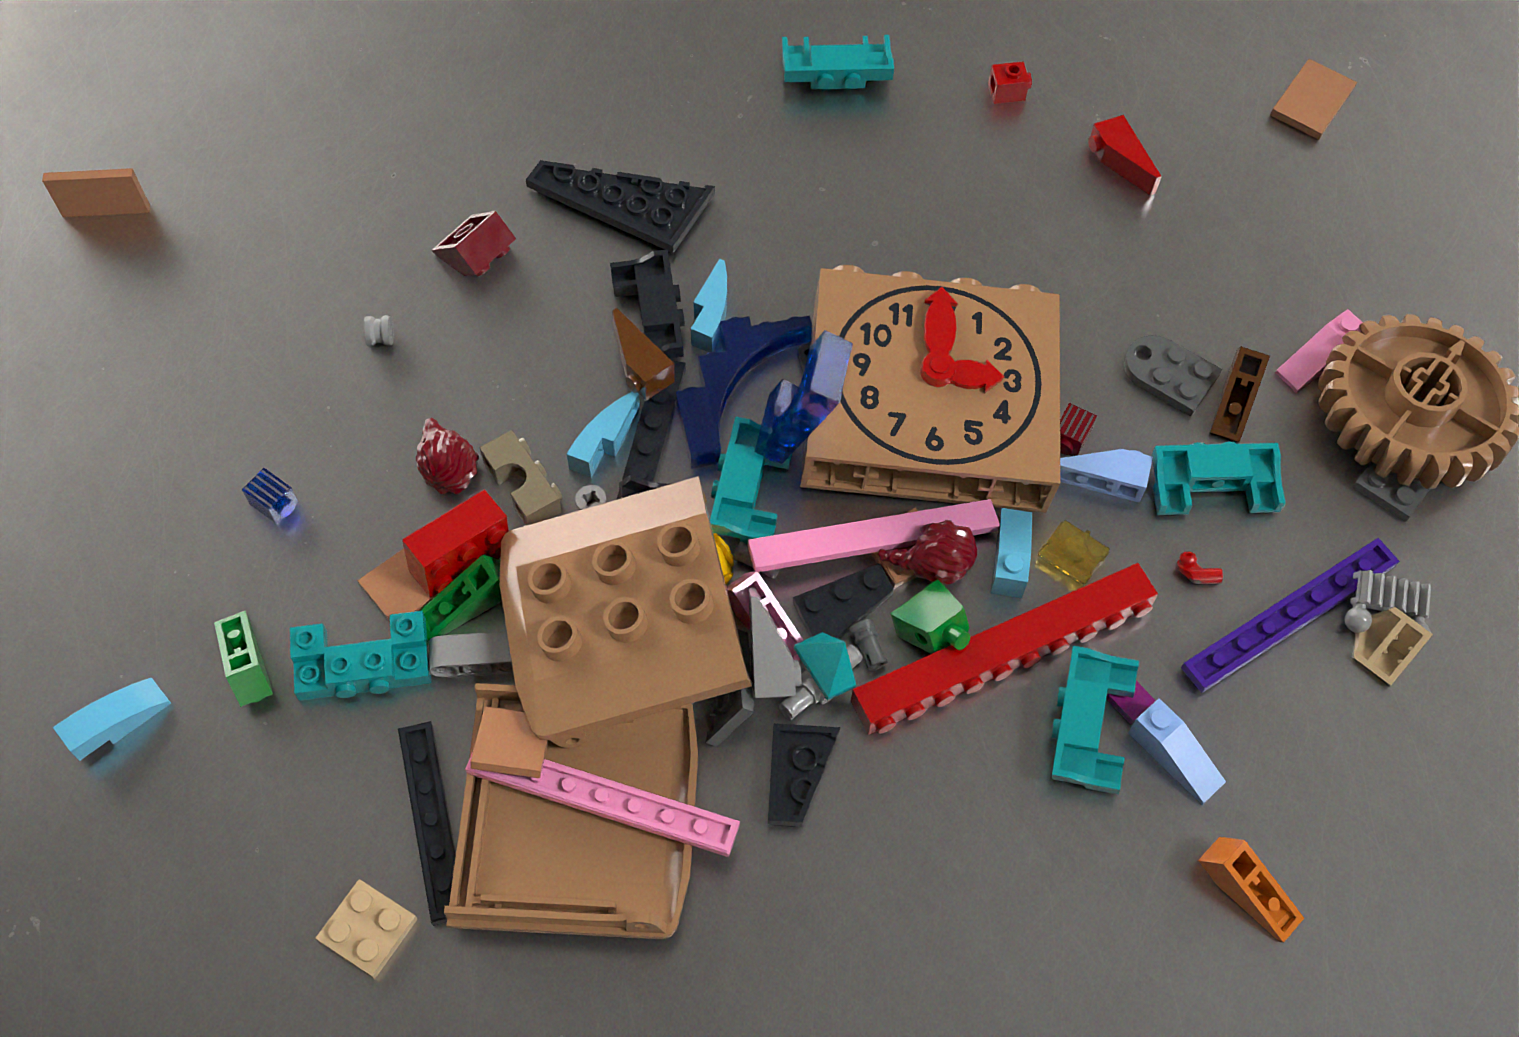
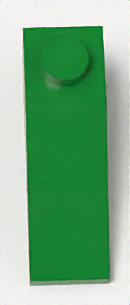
M481 555L420 610L423 611L426 618L428 641L433 637L451 632L494 607L502 600L500 590L501 560Z
M246 610L214 622L225 676L240 707L249 703L259 702L263 698L272 695L269 676Z

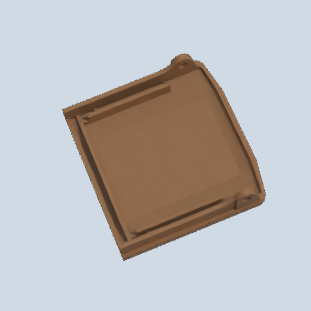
M699 476L516 528L504 535L501 541L500 590L515 686L531 730L539 739L550 740L563 748H574L584 744L590 734L605 727L752 686L746 671L706 506L707 500Z
M475 683L477 703L469 759L474 750L484 707L525 712L515 685ZM692 703L605 727L590 734L587 737L588 740L578 747L563 748L550 740L548 741L545 754L546 760L695 807L698 747ZM467 774L449 906H445L444 914L447 917L446 926L447 928L664 940L671 937L678 928L690 880L692 845Z

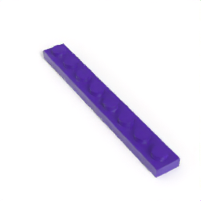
M1377 538L1184 662L1181 669L1198 690L1203 693L1357 592L1358 580L1353 579V573L1371 570L1374 574H1385L1396 567L1400 561Z

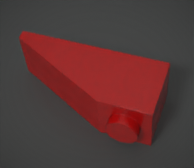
M1120 115L1094 123L1091 135L1088 138L1090 150L1095 152L1100 162L1150 196L1156 194L1162 176L1125 116Z

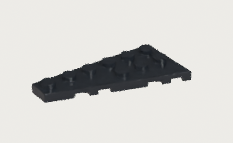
M543 160L539 161L526 178V186L658 247L665 250L668 249L672 253L678 248L715 194V186L705 185V188L690 186V182L679 181V184L663 182L661 178L617 172V175L603 173L602 169L597 168L586 171L575 169L574 165Z

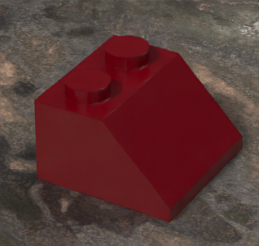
M496 211L474 214L434 247L432 252L463 276L476 275L478 277L490 269L489 263L492 260L501 258L510 251L509 245L516 240V237Z

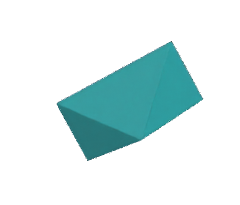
M822 632L794 645V650L827 701L856 687L854 673L844 641Z

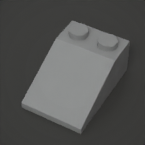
M748 588L752 686L755 698L796 696L795 686H801L802 684L801 666H799L798 660H793L787 644L755 588Z

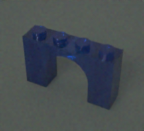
M826 330L822 332L810 346L800 385L797 386L782 379L770 392L754 452L766 457L770 461L783 464L840 403L853 343Z

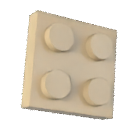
M359 879L315 939L375 979L418 919L416 915Z

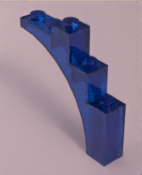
M810 315L803 317L794 316L787 320L776 322L766 321L753 326L749 316L741 318L732 317L720 321V339L723 352L713 351L698 356V371L702 387H688L682 391H676V408L691 469L719 463L721 455L720 422L726 404L735 388L753 368L770 356L787 348L810 342L813 326Z

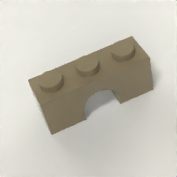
M510 430L479 447L483 463L498 485L509 479L525 481L522 487L510 494L514 509L526 526L554 518L562 513L560 500L563 497L555 483L551 485L545 478L547 473L539 460L535 462L530 457L531 450L524 438L518 439L514 432Z

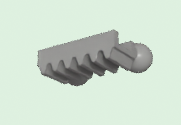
M1371 570L1353 573V579L1358 580L1356 597L1351 598L1353 608L1345 615V624L1349 630L1361 633L1369 629L1372 617L1366 608L1386 611L1396 607L1430 632V628L1425 623V618H1429L1431 584H1420L1419 581L1409 582L1406 578L1396 579V576H1384V573L1374 574Z

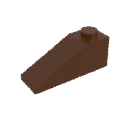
M618 308L612 310L613 331L625 372L626 383L632 392H638L645 400H648L675 382L674 363Z
M1242 346L1236 350L1210 433L1240 442L1270 355Z

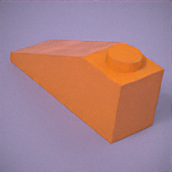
M1219 837L1198 860L1216 885L1279 942L1284 943L1303 921V915L1245 840Z

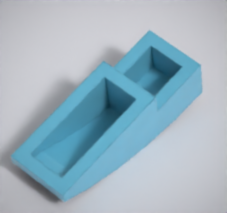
M722 259L718 260L693 302L694 319L696 321L691 327V345L713 354L721 337L727 312V271L725 261Z
M630 392L601 411L584 428L566 454L570 470L592 477L604 453L616 457L640 410L638 392Z
M148 678L92 702L55 725L53 729L69 751L81 761L108 740L113 744L117 743L171 704V702L152 678Z

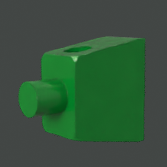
M939 580L934 581L890 613L897 636L931 654L950 645L957 650H962L970 641V634L968 633L970 627L964 607Z

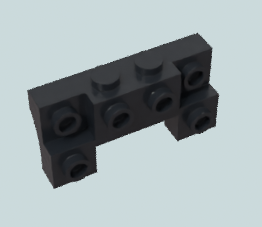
M668 249L653 251L634 260L610 263L614 297L638 295L643 333L668 358L684 357L680 327L685 326L683 308L677 309L676 302H681L679 284L673 285Z

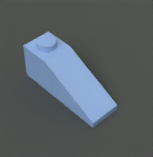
M1118 449L1060 458V482L1140 503L1147 487L1153 457L1137 450Z
M1156 700L1135 720L1128 734L1201 805L1226 783L1184 721L1162 700Z

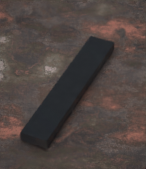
M428 721L398 728L430 920L431 924L435 926L447 923L444 909L445 906H449L456 850L432 722Z

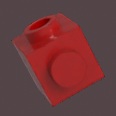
M1024 61L994 64L991 66L988 85L993 103L999 104L1026 100L1028 89L1032 87V76L1030 72L1026 71Z

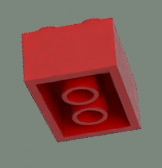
M485 489L402 539L409 572L431 598L445 589L481 555L499 559L501 557V541L504 535L509 532L507 515Z

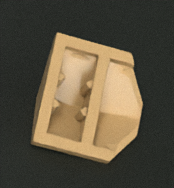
M1396 607L1371 615L1372 623L1369 629L1361 633H1355L1354 659L1389 685L1394 683L1433 635Z

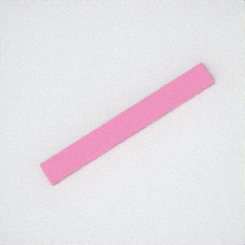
M988 499L748 540V549L754 571L763 572L879 552L880 549L891 550L914 546L918 537L923 534L920 531L921 527L929 523L951 520L955 525L969 527L973 535L998 531L1000 524L992 501Z
M472 754L465 768L467 774L726 857L730 856L740 826V821L546 759H544L540 778L471 769L470 761Z

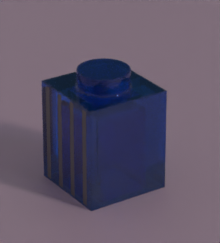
M265 468L242 489L249 504L276 524L284 517L289 516L298 503L292 487Z

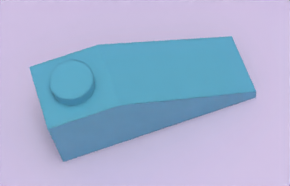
M1001 508L990 593L1022 598L1029 577L1032 512Z

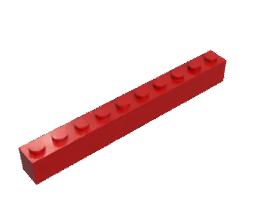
M1133 564L971 636L968 645L962 650H957L952 645L858 686L852 689L850 702L868 735L876 731L879 734L885 733L894 728L898 721L908 718V720L916 719L926 712L925 709L934 705L938 707L945 706L952 702L955 696L965 691L967 694L976 692L983 687L985 682L991 679L1000 681L1022 665L1024 668L1031 667L1038 663L1042 656L1052 653V655L1060 654L1070 646L1069 644L1078 640L1081 643L1095 637L1098 631L1104 628L1113 630L1122 625L1125 619L1133 615L1136 618L1146 615L1153 609L1152 605L1158 596V592L1140 564Z

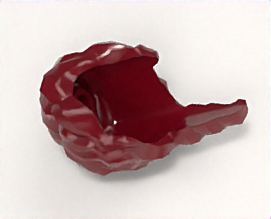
M432 417L425 419V425L422 430L423 436L417 446V455L415 457L418 472L423 476L426 484L440 494L450 491L458 495L467 488L471 479L477 474L476 467L479 455L474 451L473 446L469 444L467 439L462 438L456 431L443 428Z
M945 520L922 526L920 531L923 534L918 537L916 544L910 550L894 549L886 551L880 549L878 553L881 561L890 562L905 570H914L919 578L928 579L932 582L939 580L941 583L949 585L963 578L966 572L972 568L977 558V547L969 527L958 526L951 520Z

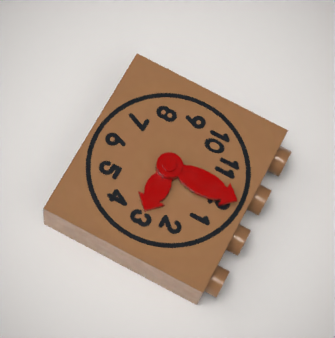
M840 265L834 269L821 268L814 302L800 487L957 504L991 499L995 508L1046 513L1060 485V294L1041 292L1037 287L1029 284H1019L1009 289L982 286L979 281L972 278H958L951 282L926 280L921 275L910 271H902L889 276L865 273L861 268L853 265Z

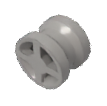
M390 315L383 316L381 319H375L373 316L365 317L364 336L367 346H374L376 343L393 344V322Z
M587 485L579 489L575 497L577 511L607 503L605 491L597 485Z

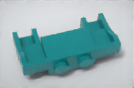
M884 35L883 44H869L868 36H862V44L809 45V37H803V45L788 46V38L782 37L784 82H811V89L865 88L866 81L893 80L894 60L891 53L889 35Z
M735 416L726 454L721 453L719 458L718 472H722L720 481L714 480L711 491V498L715 499L710 517L713 533L740 538V542L742 541L747 545L750 539L774 535L777 525V514L755 510V505L765 465L789 469L796 433L771 429L751 419Z
M1197 442L1190 445H1159L1154 447L1151 454L1156 481L1153 486L1157 515L1188 514L1193 506L1190 492L1245 491L1249 513L1281 512L1286 504L1281 480V454L1278 443L1236 444L1235 442H1224L1222 444H1205Z
M423 611L389 615L391 639L328 647L327 630L323 623L290 627V658L294 663V694L297 699L301 701L331 696L350 698L355 696L356 693L371 692L381 694L388 692L392 688L430 684L431 674L429 673L426 618Z
M1073 646L1066 688L1059 687L1057 707H1063L1061 720L1054 718L1051 738L1058 739L1052 779L1085 785L1086 789L1119 795L1125 757L1099 753L1098 748L1107 693L1134 697L1139 660L1111 656L1090 648Z

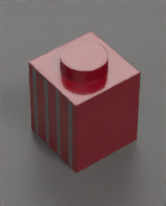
M1071 403L1068 404L1060 419L1061 454L1079 455L1092 431L1097 415Z

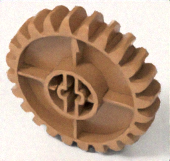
M1406 314L1401 323L1395 316L1385 315L1381 317L1378 324L1375 321L1369 320L1361 323V332H1347L1342 337L1344 344L1336 345L1330 352L1318 383V389L1322 392L1319 398V407L1325 413H1329L1324 423L1327 429L1333 432H1342L1337 440L1341 448L1350 449L1354 447L1358 451L1354 457L1357 463L1365 465L1372 461L1376 464L1375 473L1383 478L1387 477L1392 471L1397 473L1398 482L1409 486L1414 478H1419L1421 485L1426 489H1435L1441 480L1450 488L1460 487L1465 479L1475 482L1483 478L1488 470L1496 469L1519 439V388L1511 385L1516 376L1511 369L1498 367L1503 358L1498 352L1493 350L1485 352L1481 349L1485 344L1483 339L1478 336H1473L1470 339L1463 337V327L1454 324L1447 330L1442 328V321L1435 317H1430L1427 323L1423 324L1420 322L1419 317L1414 314ZM1418 397H1420V398H1423L1424 400H1423V402L1421 403V402L1417 401L1416 399H1417Z

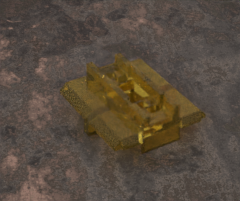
M1064 520L1047 540V543L1038 551V557L1083 586L1110 553V548L1091 537L1089 530L1083 532L1067 520Z

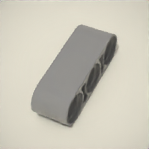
M507 631L442 635L431 638L429 642V673L436 677L513 673Z

